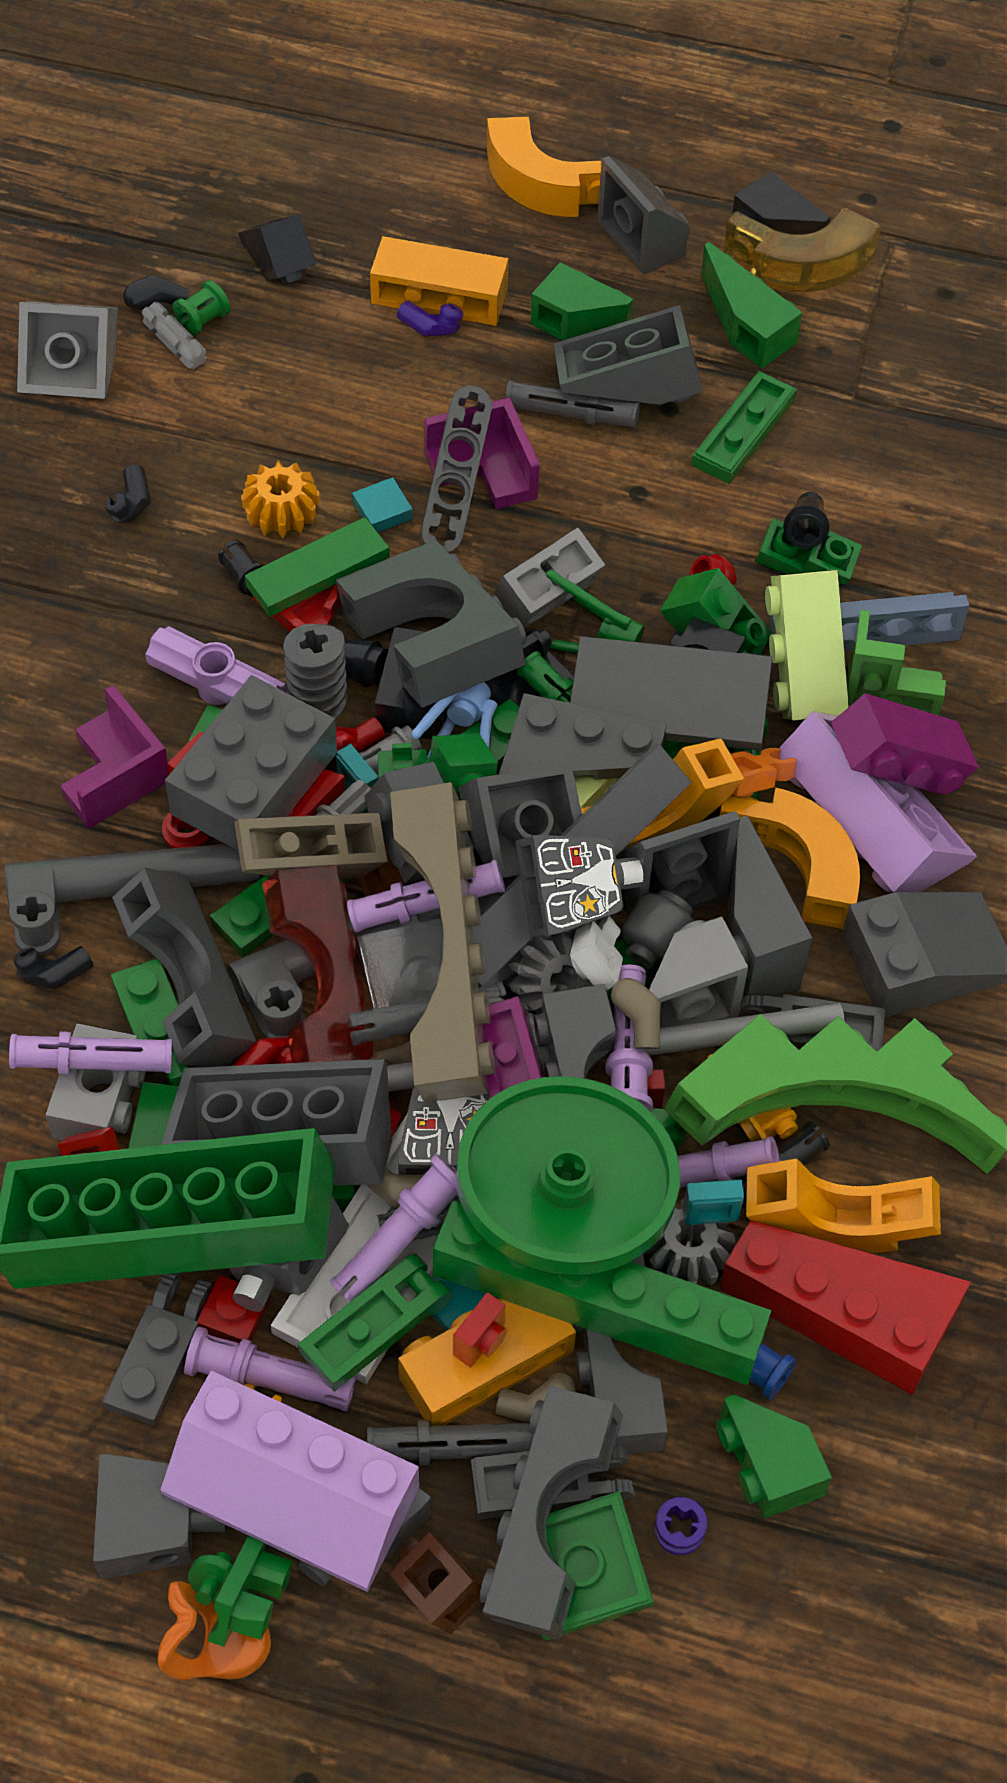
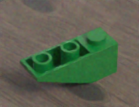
M710 242L704 245L701 277L729 343L762 369L798 343L802 312L791 301L785 300L768 287L759 277L752 275L735 262L730 255L723 253Z

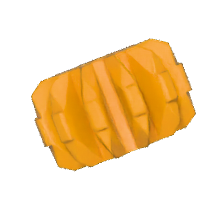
M279 460L274 468H268L260 464L257 475H247L245 489H243V494L241 495L242 508L245 509L250 526H260L264 536L273 531H278L282 539H284L289 530L302 534L304 524H314L316 510L320 504L319 491L314 484L311 472H301L297 462L288 468L283 467Z

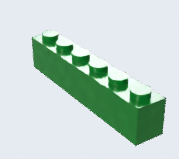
M452 1201L433 1247V1275L485 1294L488 1292L496 1298L745 1385L749 1383L772 1311L633 1262L604 1272L585 1275L555 1274L528 1267L507 1257L490 1245L471 1224L461 1203Z

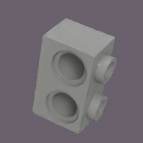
M576 528L505 574L494 595L499 599L510 617H517L525 629L574 597L546 577L547 571L553 570L585 590L595 583L605 564L580 529Z

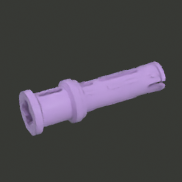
M622 965L619 980L631 978L638 980L645 986L646 971L637 965ZM614 1005L613 1020L616 1029L614 1051L606 1059L605 1071L611 1077L610 1086L630 1095L652 1113L653 1101L648 1096V1077L653 1071V1061L648 1053L645 1052V1049L634 1048V1021L630 1019L629 1028V1017Z
M435 1154L430 1159L432 1166L411 1189L404 1188L399 1193L400 1198L397 1202L400 1206L384 1222L337 1276L330 1280L333 1287L340 1292L357 1276V1281L343 1295L348 1301L351 1302L375 1283L424 1227L430 1230L432 1227L436 1228L441 1222L439 1215L456 1197L458 1191L456 1169L440 1155Z
M199 1326L193 1334L184 1367V1374L194 1377L197 1372L209 1375L212 1370L242 1385L248 1383L294 1397L326 1404L346 1412L355 1387L353 1386L356 1383V1377L353 1376L334 1392L309 1364L258 1351L257 1345L252 1344V1341L242 1339L240 1343L208 1335V1330Z

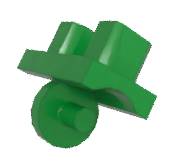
M251 1536L247 1537L234 1565L231 1564V1556L225 1552H219L216 1556L204 1555L197 1558L188 1573L189 1583L193 1590L197 1592L195 1598L200 1604L209 1605L212 1601H215L214 1609L218 1614V1618L209 1633L208 1642L225 1647L232 1631L261 1640L272 1616L274 1601L251 1593L255 1590L281 1599L289 1582L293 1561L266 1552V1544Z

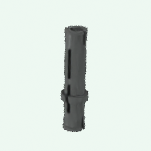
M509 380L505 398L510 397L515 409L586 420V424L589 426H597L599 422L636 429L640 414L641 402L562 393L561 389L517 383ZM533 398H539V399H545V400H551V401L564 402V403H567V404H560V403H554V402H547V401L535 400V399H533ZM578 405L589 406L592 408L579 407ZM601 408H602V409H608V410H613V411L610 412V411H604V410H598V409H601Z
M501 981L478 987L479 992L486 993L487 999L506 995ZM431 997L355 1013L348 1012V1027L371 1024V1027L368 1029L350 1032L353 1045L358 1046L361 1043L411 1033L425 1013Z
M417 1420V1426L367 1427V1443L406 1461H418V1466H430V1460L474 1459L475 1457L530 1451L534 1434H531L529 1431L530 1422L429 1426V1420ZM505 1439L504 1442L457 1444L458 1440ZM447 1441L446 1444L397 1445L399 1442Z

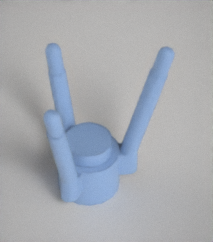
M483 682L437 701L412 731L411 737L419 739L446 708L448 717L438 736L450 735L456 724L467 727L481 718L480 735L489 748L492 716L496 710L497 703L490 700L491 691L488 685ZM431 748L427 755V758L430 757Z

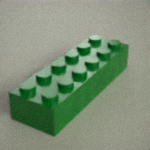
M315 1128L7 1162L0 1193V1271L14 1289L324 1259L326 1256L335 1163Z

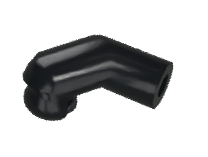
M148 275L129 284L124 290L123 299L130 308L142 310L145 307H150L153 302H165L172 305L177 299L182 298L186 300L189 298L190 290L157 275Z
M130 465L123 470L126 492L124 494L116 492V501L111 497L106 501V511L116 522L128 523L133 521L151 502L145 469L140 465Z
M82 946L75 948L57 960L41 958L40 952L36 951L35 948L28 947L20 950L15 955L13 962L17 968V976L25 984L51 989L65 985L94 967L89 954Z

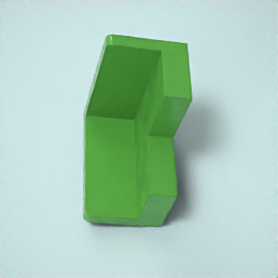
M860 610L847 669L848 705L851 706L866 693L939 716L946 686V680H942V674L937 671L902 667L905 645L867 640L870 611Z

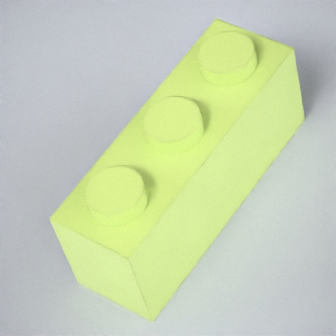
M838 570L771 576L772 586L766 587L765 602L768 615H774L776 634H771L769 638L772 662L778 663L780 682H775L773 686L775 708L777 711H782L783 719L787 720L806 719L812 711L839 716L849 705Z

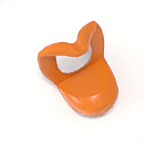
M182 1581L171 1582L168 1591V1601L178 1620L165 1633L159 1646L158 1666L164 1674L177 1680H189L198 1677L240 1679L252 1674L262 1666L267 1659L271 1647L268 1627L261 1640L232 1631L225 1647L208 1642L209 1633L218 1618V1614L214 1609L215 1603L211 1602L209 1605H202L196 1600L195 1595L197 1592L193 1590L189 1583ZM198 1611L205 1623V1642L198 1657L188 1659L177 1653L175 1649L194 1629Z

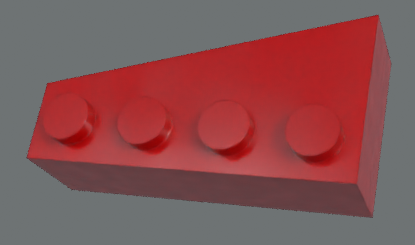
M751 1220L725 1263L719 1289L737 1299L772 1310L771 1318L913 1395L960 1309L971 1282Z

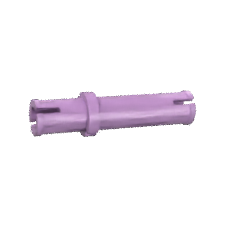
M497 860L476 866V877L468 879L470 895L476 894L477 898L497 892H505L504 881ZM426 880L403 886L402 882L392 884L389 891L356 900H348L347 908L354 931L359 932L362 929L398 919L401 924L410 922L413 915L438 909L437 897Z
M60 1031L59 1037L21 1036L17 1034H11L9 1066L11 1069L16 1067L58 1069V1074H69L70 1069L171 1073L172 1039L71 1037V1032Z

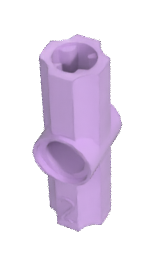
M169 626L165 629L160 627L150 639L149 648L145 653L146 661L149 665L197 688L201 699L209 704H228L251 675L288 694L286 683L235 659L232 649L226 644L219 642L204 644Z

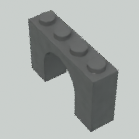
M437 540L336 579L344 619L362 639L414 619L425 617L452 619L440 627L393 645L401 684L422 708L526 665L522 645L526 644L527 638L517 617L511 618L504 611L499 599L495 595L490 596L483 589L478 577L475 574L470 575L462 567L455 553L449 554Z

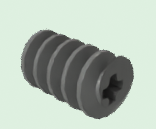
M305 624L294 628L285 637L283 644L288 694L333 718L341 714L348 700L343 632L334 626L326 624Z

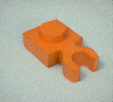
M778 748L764 749L760 755L756 756L746 750L732 753L731 756L744 777L743 782L733 792L732 796L749 797L754 792L775 787L776 781L792 780L795 777L797 759L793 757L781 760V750Z

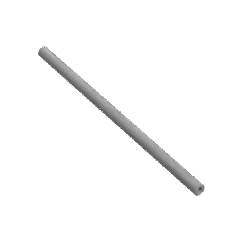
M840 1003L761 1014L773 1026L780 1028L787 1037L820 1032L838 1016L845 1022ZM758 1015L660 1028V1049H645V1052L651 1056L723 1046ZM537 1045L544 1070V1062L551 1061L548 1047H539ZM412 1062L387 1065L389 1092L414 1088Z

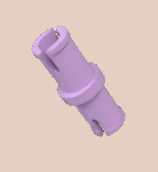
M771 1136L762 1140L731 1146L726 1141L714 1143L710 1150L678 1156L680 1167L679 1189L687 1186V1183L735 1180V1177L747 1175V1167L779 1162V1152L775 1139Z

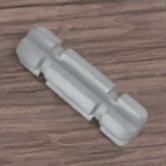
M153 302L150 307L143 309V323L152 332H157L155 335L177 357H180L179 360L187 368L195 370L199 365H204L207 360L205 356L206 349L196 339H192L193 336L174 316L168 315L169 311L162 304Z

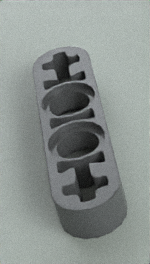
M471 385L461 387L455 392L451 400L419 534L421 546L436 540V537L430 535L429 532H436L442 515L451 516L447 524L446 536L453 538V540H446L443 546L449 554L457 551L463 538L492 410V402L489 395L480 387ZM467 399L475 401V409L478 410L471 420L469 429L461 428L465 416V408L461 406L466 404ZM463 440L471 446L473 457L465 462L456 461L450 456L448 445L452 441ZM447 482L454 483L461 488L463 500L454 505L447 504L439 497L438 488Z

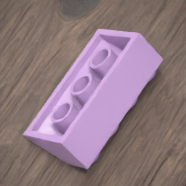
M812 711L779 748L781 750V760L793 757L797 759L795 777L790 781L799 788L806 789L815 800L814 802L824 808L841 824L852 841L857 856L864 858L874 869L872 877L885 891L889 893L922 892L968 865L977 857L918 788L851 770L831 724L838 716Z
M211 1370L182 1422L160 1491L162 1495L368 1592L419 1491V1466Z

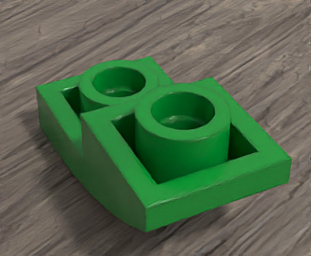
M773 518L766 529L754 562L789 575L838 570L839 584H847L852 576L862 545L829 530L827 538L818 546L809 549L799 548L793 545L785 536L783 522Z

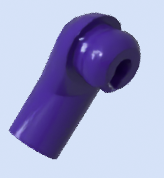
M407 300L402 303L397 312V318L425 337L453 335L461 328L460 321L463 317L461 308L451 303L442 305L440 314H429L413 302Z

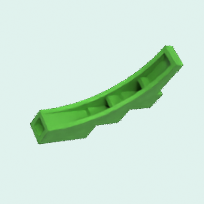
M760 1014L680 1081L664 1107V1110L701 1146L730 1126L767 1111L800 1105H837L881 1113L919 1127L954 1147L986 1174L1000 1163L1007 1154L1006 1123L974 1097L962 1081L954 1078L943 1068L953 1053L943 1045L936 1034L927 1030L916 1018L876 1052L866 1042L860 1032L851 1028L839 1016L798 1050L780 1028L773 1026Z

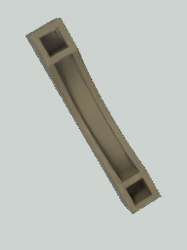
M452 782L390 792L394 840L404 860L423 876L434 891L439 903L444 928L443 960L437 986L425 1013L410 1034L414 1086L424 1102L488 1094L486 1075L495 1074V1062L491 1043H484L482 1035V1025L490 1024V1010L486 993L479 992L477 975L485 974V959L481 943H474L473 926L481 925V915L476 894L470 895L468 879L476 877L474 853L471 846L465 847L464 831L472 830L469 804L467 800H459Z

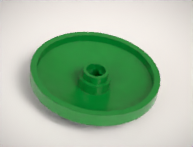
M555 1076L536 1078L510 1086L490 1098L477 1110L466 1126L460 1141L456 1163V1185L461 1205L471 1224L490 1245L502 1254L523 1265L555 1274L585 1275L604 1272L627 1264L641 1256L655 1244L666 1230L675 1209L680 1186V1167L678 1156L669 1134L654 1114L643 1104L621 1090L604 1083L579 1077Z

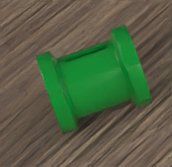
M212 280L202 283L201 290L186 300L180 298L172 304L175 318L192 336L201 333L202 326L215 317H225L231 311L226 294Z

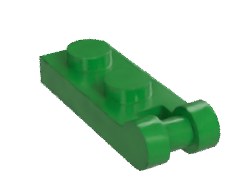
M411 1254L298 1343L299 1353L334 1392L426 1317L442 1310L453 1296L452 1291L441 1280L435 1282L427 1274L428 1266L417 1254ZM410 1287L418 1296L408 1303L399 1292Z

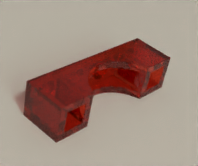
M327 865L278 869L263 883L270 933L284 937L298 945L311 960L318 979V995L311 1014L307 1019L287 1032L292 1063L370 1060L373 1056V1041L354 1046L350 1037V1032L363 1030L364 1024L348 1027L347 1013L361 1011L364 1007L365 995L361 981L356 980L353 959L356 954V942L353 932L347 930L344 912L347 907V890L344 882L339 881L337 866Z

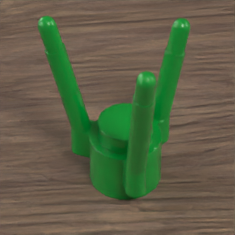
M553 570L547 571L546 577L573 595L576 603L604 620L597 638L640 643L645 625L616 612ZM553 639L552 644L547 648L578 654L579 643Z

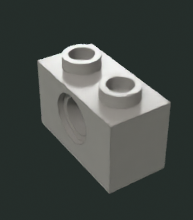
M76 1024L72 1036L138 1039L136 1035L82 1024ZM70 1069L69 1074H59L46 1112V1119L52 1139L64 1140L68 1136L111 1126L116 1138L118 1133L125 1134L132 1116V1103L129 1102L133 1087L140 1088L142 1086L146 1071ZM98 1084L111 1085L102 1092L95 1093L89 1091Z

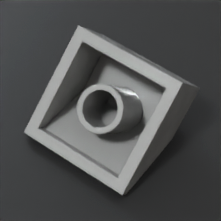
M36 301L19 302L17 392L106 399L116 355L118 307Z
M723 917L707 922L703 920L693 921L685 925L679 932L674 933L649 989L660 1001V1028L739 1017L748 965Z

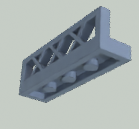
M953 592L840 603L844 651H851L860 610L870 611L867 640L902 645L960 640L969 609L967 596H954ZM770 615L772 634H776L774 615Z

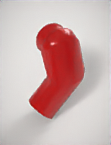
M375 717L369 718L354 728L336 726L337 751L352 744L359 753L385 737L383 727Z
M290 1037L262 1038L249 1047L232 1066L305 1063L306 1054L302 1049L298 1048V1041Z

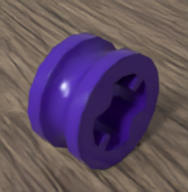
M675 1497L667 1500L660 1507L656 1516L655 1537L658 1544L665 1551L674 1555L690 1554L702 1544L707 1529V1517L703 1508L696 1501L687 1497ZM676 1515L681 1521L690 1518L694 1522L691 1524L689 1532L692 1536L686 1538L680 1531L671 1534L668 1531L672 1521L670 1516Z

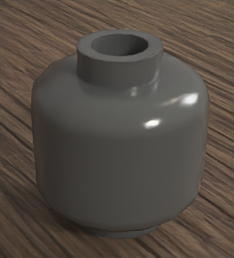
M659 890L657 894H643L620 929L622 939L628 945L626 954L634 962L646 968H652L654 964L660 965L674 933L679 932L685 925L694 921L691 916L693 913L691 906L679 896L666 890Z

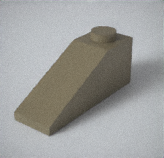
M379 813L238 819L234 822L243 873L310 880L363 878L387 862Z

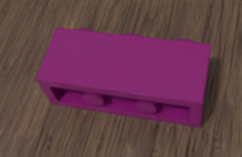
M865 693L831 722L851 770L946 795L959 789L963 785L964 780L979 768L959 722Z

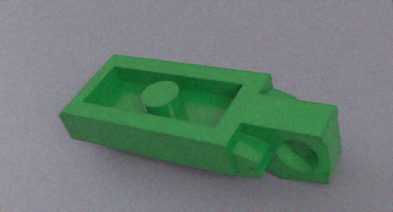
M156 958L110 974L113 987L132 1035H136L138 1039L146 1040L169 1039L162 1021L178 1007V1003L161 962ZM172 1047L171 1073H165L169 1085L179 1086L184 1068L188 1067L187 1065L179 1064Z

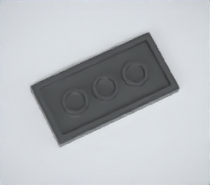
M580 636L570 703L667 724L665 736L667 741L700 744L721 738L726 747L761 751L772 656Z

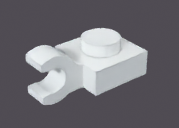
M610 915L601 918L599 925L592 921L577 928L570 953L571 962L577 974L584 980L589 979L594 986L605 984L606 991L612 988L619 980L623 957L614 947L615 941L620 934V928Z

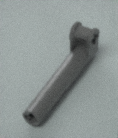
M226 844L5 863L9 915L14 925V937L17 948L22 950L32 947L40 952L41 956L55 950L60 942L59 903L113 897L144 867L188 877L192 888L260 880V874L243 873L239 851Z
M349 914L227 964L234 989L241 1002L247 1006L264 1038L290 1037L296 1041L300 1040L306 1030V1020L301 1010L303 996L297 984L359 957L353 935L355 931Z

